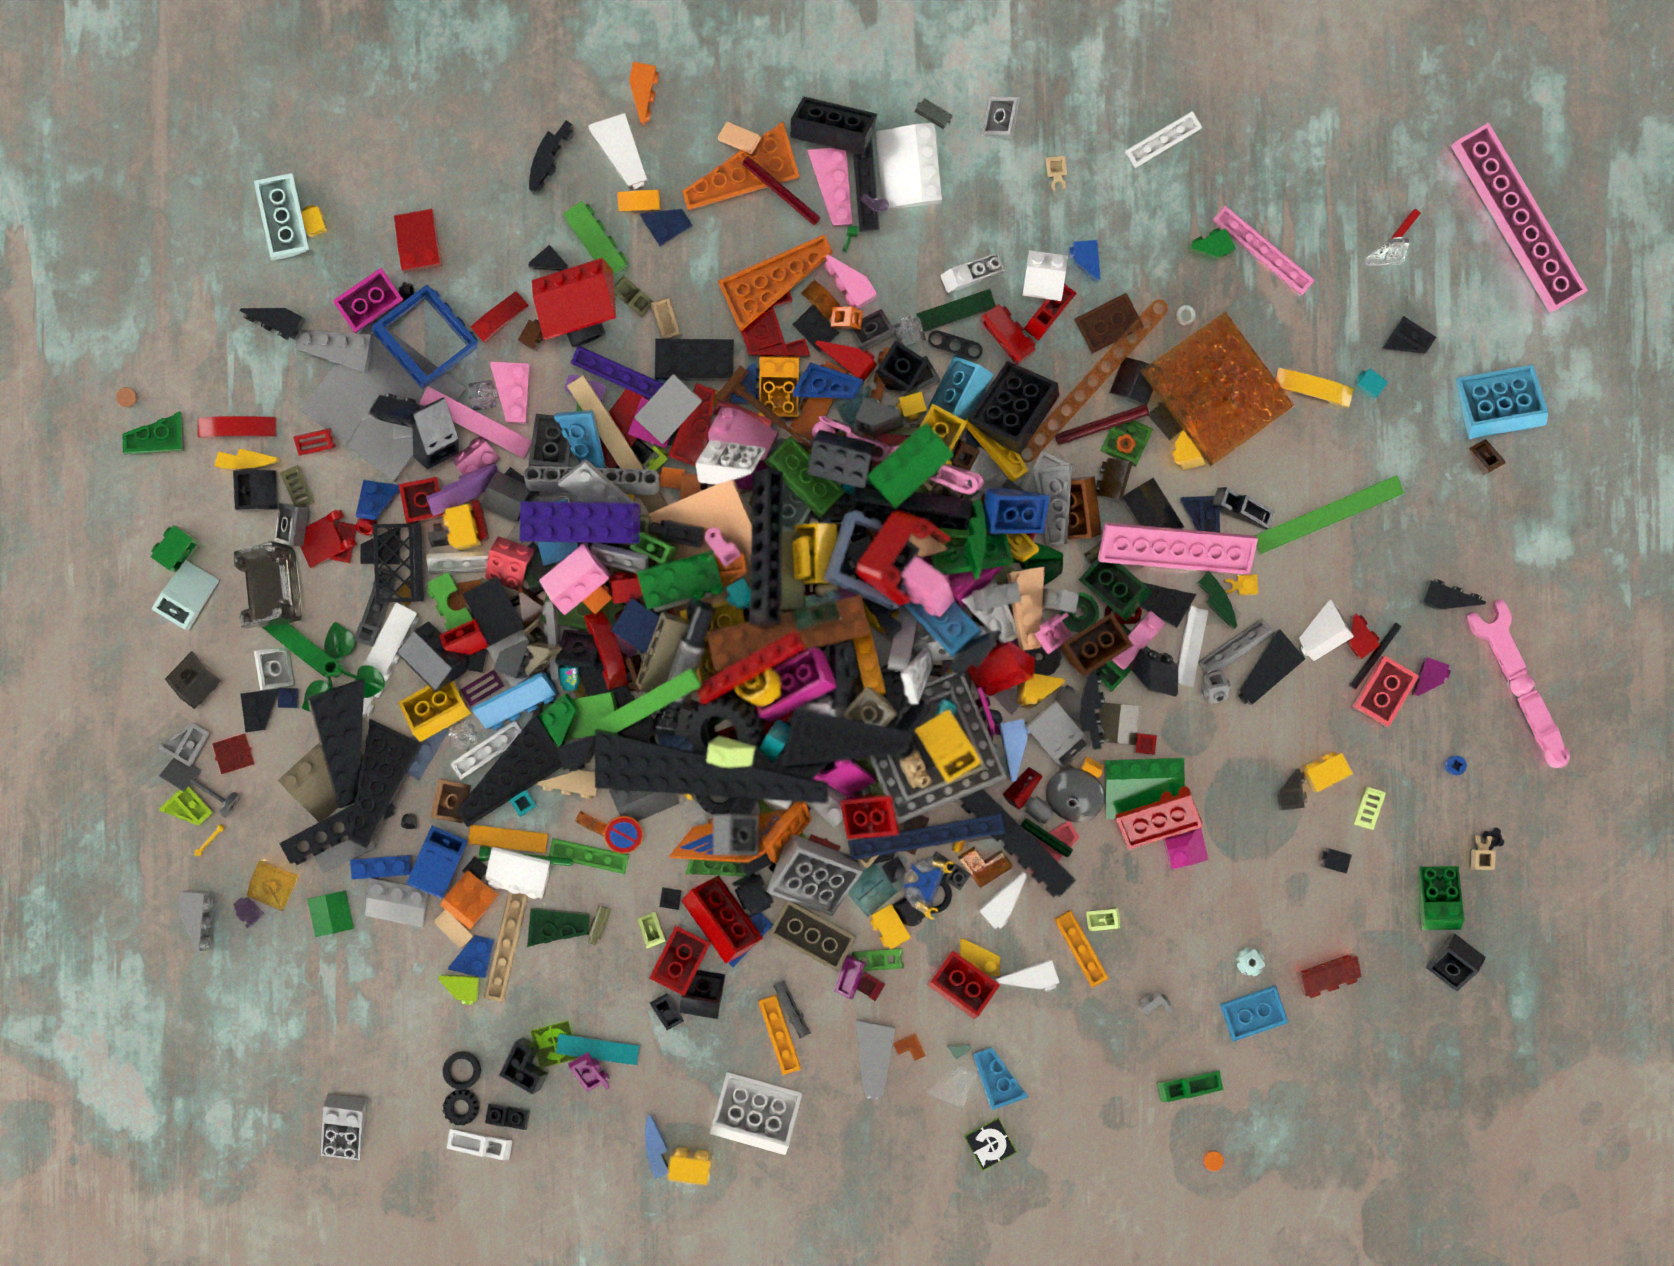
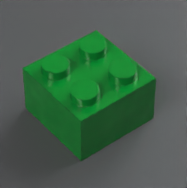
M173 525L166 529L161 543H156L152 548L151 552L153 554L150 557L169 571L177 572L200 541L183 528Z

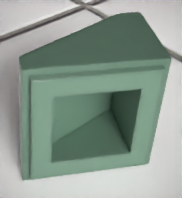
M970 1044L947 1045L955 1059H958L972 1048Z

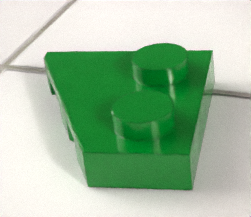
M568 693L561 696L537 716L558 747L565 744L564 739L567 732L570 731L573 719L579 710Z

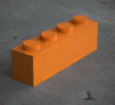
M829 361L825 365L821 364L823 367L848 374V371ZM804 398L799 407L802 410L799 417H794L790 425L793 427L792 430L800 437L813 442L812 429L820 421L819 416H827L835 398Z

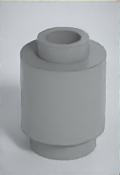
M1038 796L1035 798L1030 797L1024 805L1026 807L1025 812L1039 823L1045 824L1054 813L1051 810L1052 807Z

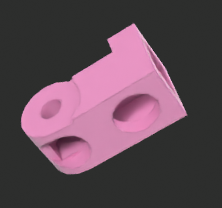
M714 527L706 531L705 539L724 566H727L741 555L732 542L728 545L726 544V538L718 528Z

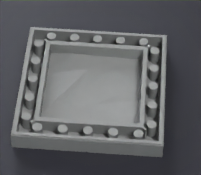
M374 320L359 333L371 334L374 337L368 373L365 374L336 363L300 410L323 428H331L332 432L330 433L395 482L414 458L412 428L377 420L369 414V410L378 396H385V393L397 395L396 399L404 400L405 397L415 399L416 404H419L426 388L422 390L372 333V326L378 322ZM386 328L427 376L438 368ZM446 373L428 385L455 401H458L466 391L462 385Z
M951 672L926 683L920 699L929 704L931 708L911 732V741L914 744V750L918 751L921 757L914 736L916 733L915 729L933 719L939 702L946 698L957 705V712L953 717L982 763L949 783L944 780L937 767L926 770L931 782L924 788L917 786L913 789L910 787L907 777L901 769L900 760L905 757H901L898 754L869 757L884 794L892 795L897 824L1007 779L964 674L960 676L955 672ZM906 694L896 725L912 705Z

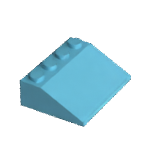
M1534 365L1460 377L1456 380L1469 439L1545 426L1547 423L1549 412Z

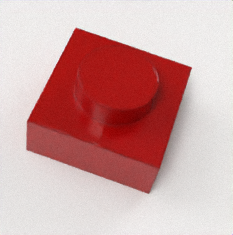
M1137 733L1135 753L1155 755L1157 735Z

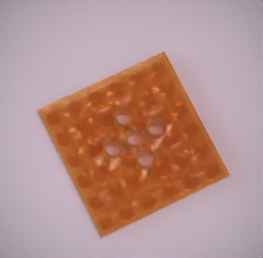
M1226 311L1141 370V373L1210 467L1295 406Z

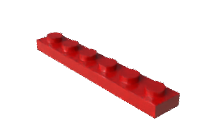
M794 630L701 682L702 686L696 689L699 701L704 705L805 649L800 633Z

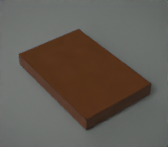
M1127 293L1074 319L1091 354L1144 328Z

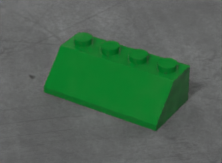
M925 422L867 477L896 509L950 460L954 454Z

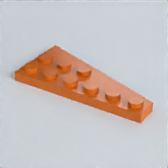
M782 121L778 126L766 132L761 137L752 154L742 150L706 176L684 189L682 193L687 210H693L768 188L767 185L742 165V161L747 156L780 183L800 178L784 122Z
M825 234L718 281L740 332L825 261L827 255L831 256L833 254Z

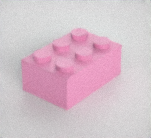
M915 557L901 574L904 581L903 584L906 586V592L909 594L911 601L916 605L920 603L924 606V610L932 616L935 614L940 618L954 601L947 578L918 557Z

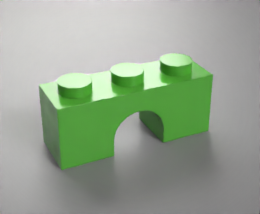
M450 572L427 583L429 586L427 591L432 599H436L438 603L436 609L440 616L444 615L447 621L444 624L448 631L474 620L468 607L459 611H455L450 607V596L459 591Z

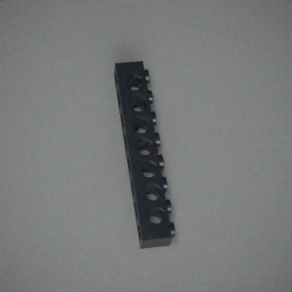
M771 468L753 473L750 625L764 629L781 624L783 472Z

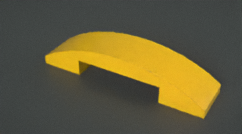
M1278 368L1273 386L1282 390L1294 391L1327 400L1330 403L1348 408L1354 391L1352 387L1331 380Z

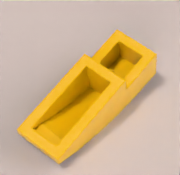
M239 448L237 456L218 451L214 467L227 470H256L279 463L280 459Z

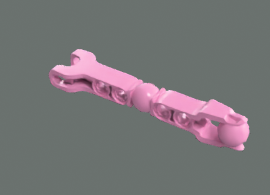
M824 415L819 416L820 421L812 429L813 439L819 429L836 434L835 428L846 431L847 437L876 444V447L878 446L883 449V456L879 457L874 452V461L882 460L883 462L899 447L897 445L888 446L883 442L858 434L852 425L837 420L834 421ZM946 463L939 469L937 476L932 475L929 480L966 494H972L981 489L984 482L983 477L979 473ZM968 480L972 481L973 486L968 484Z
M1501 599L1494 602L1493 609L1496 617L1489 624L1484 622L1476 612L1469 613L1467 621L1473 634L1488 641L1507 680H1511V691L1519 697L1517 698L1519 705L1533 731L1535 740L1545 753L1547 763L1553 768L1564 767L1570 760L1569 750L1564 746L1559 729L1556 727L1538 690H1534V679L1526 673L1528 672L1526 665L1509 632L1512 615L1507 605Z

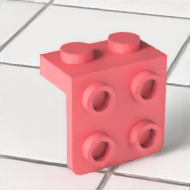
M498 536L489 551L485 578L490 580L498 576L503 586L518 591V585L523 586L526 567L534 555V549Z

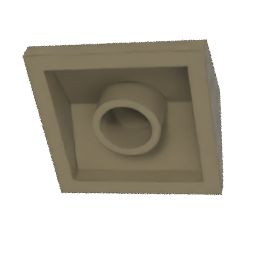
M868 686L842 715L849 720L885 727L897 713L886 698Z
M1114 703L1102 704L1099 716L1100 725L1104 730V742L1136 745L1140 706Z

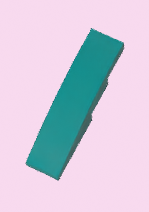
M560 1033L556 1053L580 1057L589 1052L592 1058L596 1057L601 1061L637 1065L640 1045Z

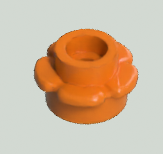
M1129 434L1119 436L1116 441L1117 449L1120 452L1130 453L1136 445L1135 439H1132V436Z

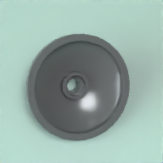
M1067 768L1057 772L1050 779L1046 790V797L1049 806L1052 807L1051 809L1061 818L1072 822H1085L1099 814L1104 805L1105 792L1102 784L1095 776L1083 769Z

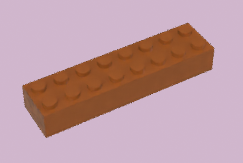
M861 595L781 614V624L766 629L752 626L750 622L707 632L715 671L721 672L794 630L800 633L805 649L800 652L812 647L820 648L869 636L870 631Z

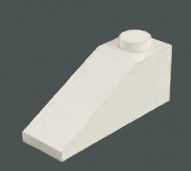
M1051 959L995 978L997 983L1036 989L1045 988V991L1056 988V984L1060 983Z

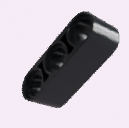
M938 330L932 331L928 336V346L933 350L969 361H977L982 356V346L975 341ZM933 336H940L942 342L939 345H934L931 342ZM957 341L961 347L959 350L953 351L949 346L950 343ZM976 347L979 350V354L975 357L971 356L968 349Z

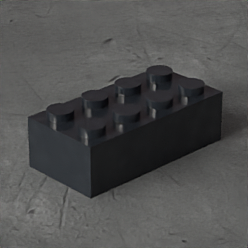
M655 339V379L668 380L675 374L680 380L728 381L734 374V339Z

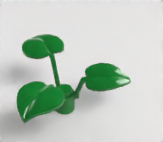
M334 622L330 627L324 643L325 652L332 657V659L325 661L323 664V671L326 673L325 676L328 679V683L323 680H315L308 686L305 692L302 709L309 712L311 710L307 697L332 689L331 677L337 678L344 674L354 678V681L363 678L365 680L364 698L375 696L385 687L384 678L375 667L370 665L361 666L357 671V675L345 671L343 665L337 662L342 659V655H349L355 647L353 634L337 622Z

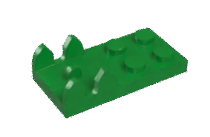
M713 550L636 571L647 610L692 597L694 599H702L707 593L718 595L724 590Z

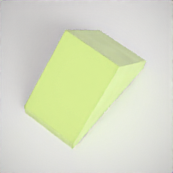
M1116 907L1086 912L1089 931L1121 928L1119 911Z
M656 912L637 919L647 948L667 940Z

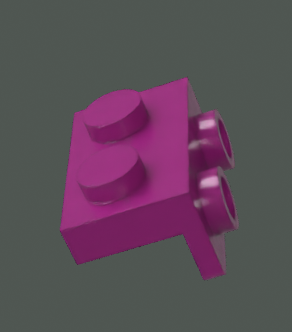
M589 1052L568 1063L569 1069L587 1092L601 1084L606 1090L610 1088L608 1083L610 1077L605 1069L601 1070L598 1059L596 1057L592 1058Z

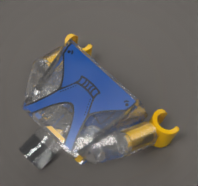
M928 857L919 859L916 863H911L909 870L897 868L894 878L904 882L902 889L905 891L906 899L914 908L924 913L927 918L934 919L930 916L931 910L938 912L936 908L931 906L943 874L953 872L947 869V865H954L952 861L944 862L940 859Z

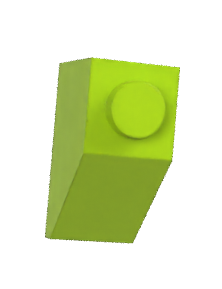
M439 975L438 980L456 1000L462 1001V1004L473 1005L474 1001L479 1000L480 977Z

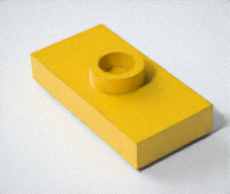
M801 537L792 541L795 580H802L811 576L809 538Z

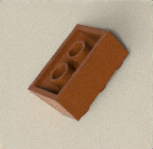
M1095 476L1071 478L1068 540L1093 538L1101 535Z

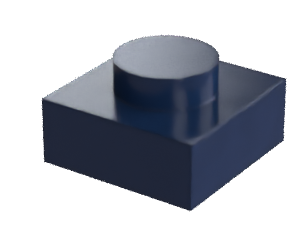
M278 688V708H298L299 689Z

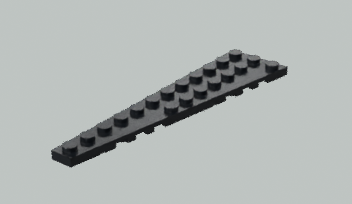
M599 729L595 730V788L828 803L829 782L803 776L799 777L790 773L784 774L773 769L758 768L755 765L722 767L707 762L708 754L686 749L682 750L673 746L667 747L656 742L641 741L638 738H628L620 736L621 734Z

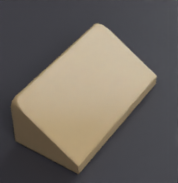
M446 910L433 921L460 949L475 936L464 924Z

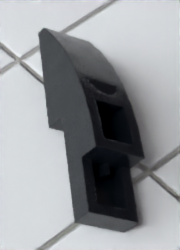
M565 120L555 135L548 131L536 151L529 177V190L532 194H535L536 191L540 192L545 185L544 180L548 175L551 177L557 169L555 166L557 164L556 160L552 156L559 154L562 149L561 144L564 140L568 141L574 133L573 124Z
M1096 670L1089 673L1086 678L1080 704L1081 731H1090L1093 750L1102 749L1101 744H1104L1103 733L1098 731L1097 726L1101 724L1099 713H1095V709H1101L1105 699L1103 692H1099L1098 684L1102 683L1100 672L1096 673Z

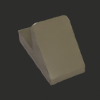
M546 643L527 645V648L534 657L529 660V665L524 671L528 676L541 673L561 651V646Z

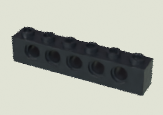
M393 801L384 816V820L393 816V811L397 809ZM355 804L279 843L289 863H295L297 866L307 861L306 857L313 854V856L324 852L323 848L330 844L331 847L336 846L342 842L341 838L347 835L349 837ZM337 822H341L344 825V831L340 834L334 830ZM320 831L325 832L327 835V839L323 843L317 840V834ZM303 840L309 843V849L306 852H302L299 849V844Z

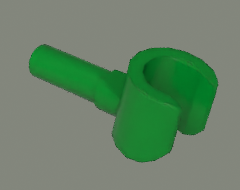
M857 226L848 227L842 251L847 252L851 236L857 237Z

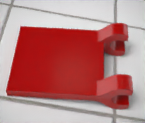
M334 510L327 516L306 526L304 545L300 546L310 568L357 546L354 538L342 541L334 522L344 518L342 510Z

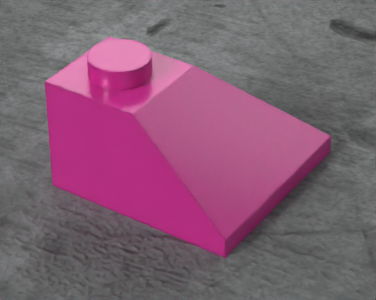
M1201 828L1163 839L1170 869L1209 860Z

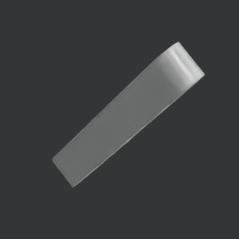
M529 466L524 470L526 487L530 491L569 492L558 486L557 483L559 479L575 467ZM597 468L610 481L614 480L612 483L625 494L654 495L660 490L659 474L654 470Z

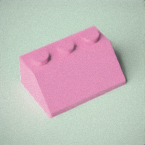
M583 543L540 578L539 581L550 600L566 615L607 581L610 571Z

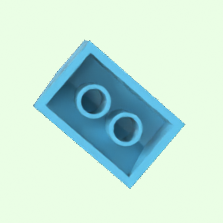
M954 356L928 408L930 409L932 404L966 420L982 399L994 374L981 365Z

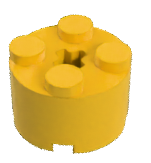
M769 668L735 687L738 695L752 704L764 706L780 696L781 681L777 672Z

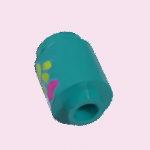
M566 665L559 666L560 686H562V689L564 691L577 690L580 684L579 668Z

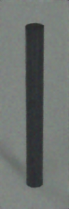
M1395 622L1381 641L1380 646L1375 649L1349 686L1355 690L1402 626Z

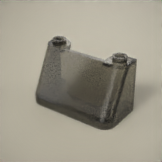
M270 541L234 551V565L239 571L244 572L246 576L249 609L243 610L240 614L241 628L250 629L300 621L302 618L297 559L294 549L289 545Z

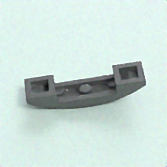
M384 568L379 570V576L384 581L392 574L390 570ZM395 575L387 582L393 589L397 579ZM375 580L362 621L359 623L354 637V641L372 647L389 603H375ZM384 585L379 590V599L389 598L393 592Z

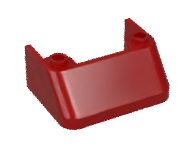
M895 511L888 516L856 564L858 576L898 606L908 603L911 598L896 588L900 580V573L891 564L911 534L918 539H925L931 536L942 544L949 542L951 539L926 519L903 511Z

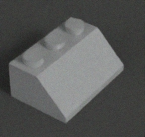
M370 878L366 896L365 916L423 927L430 894L405 883Z

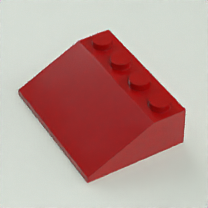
M603 258L532 280L533 300L544 340L616 318L613 270Z

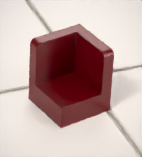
M865 971L860 978L857 990L876 1001L885 983Z

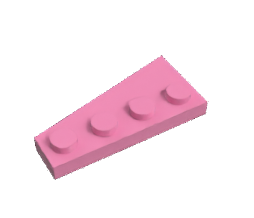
M835 148L807 150L832 226L852 225L846 151Z

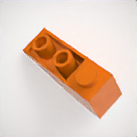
M633 61L629 82L641 126L645 127L646 121L650 122L652 110H649L650 102L654 103L656 91H653L654 83H658L659 72H657L656 66Z

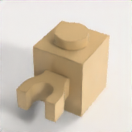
M1475 836L1478 849H1471V869L1495 870V850H1489L1492 836H1486L1487 841L1485 844L1481 843V836Z

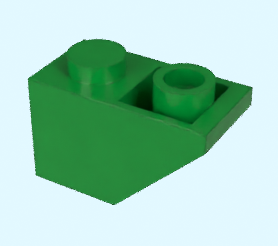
M1216 228L1209 232L1210 236L1204 239L1200 236L1192 240V245L1189 247L1191 252L1214 260H1218L1236 250L1226 228L1222 230Z

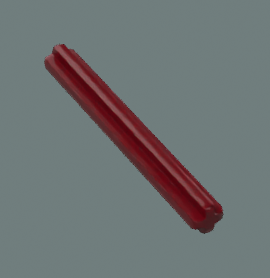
M749 156L744 158L742 165L810 223L813 225L818 223L820 220L819 215Z
M1144 404L1055 435L1057 444L1061 445L1148 416L1149 410L1147 405Z

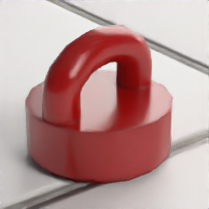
M359 518L355 526L356 530L362 535H372L373 524H377V521Z

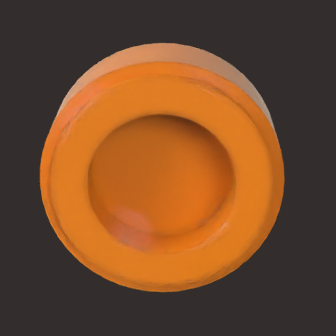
M1209 1151L1204 1156L1203 1161L1207 1169L1218 1171L1222 1168L1224 1159L1219 1152Z

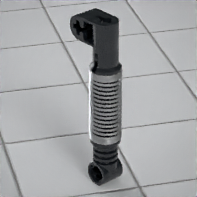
M694 598L690 599L686 611L689 626L686 635L680 640L679 649H677L678 652H676L668 681L691 668L697 673L699 660H701L700 657H702L705 649L704 640L714 614V608L710 602ZM689 693L660 708V712L656 714L654 719V732L674 736L678 725L680 708H682V705H685Z

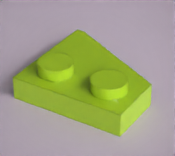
M190 785L184 792L178 790L159 808V811L163 813L165 812L198 826L214 813Z

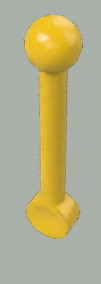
M219 824L217 830L199 849L194 851L195 856H201L202 851L216 835L224 831L222 824Z

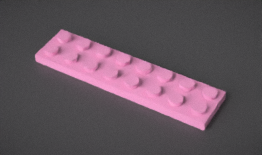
M1105 523L1098 560L1099 562L1250 575L1258 538L1252 535Z

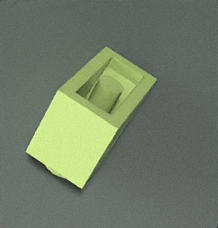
M718 736L709 744L707 762L722 767L751 766L753 764L755 747Z

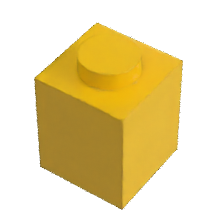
M309 205L303 208L304 211H301L302 219L309 237L328 231L323 214L318 206Z

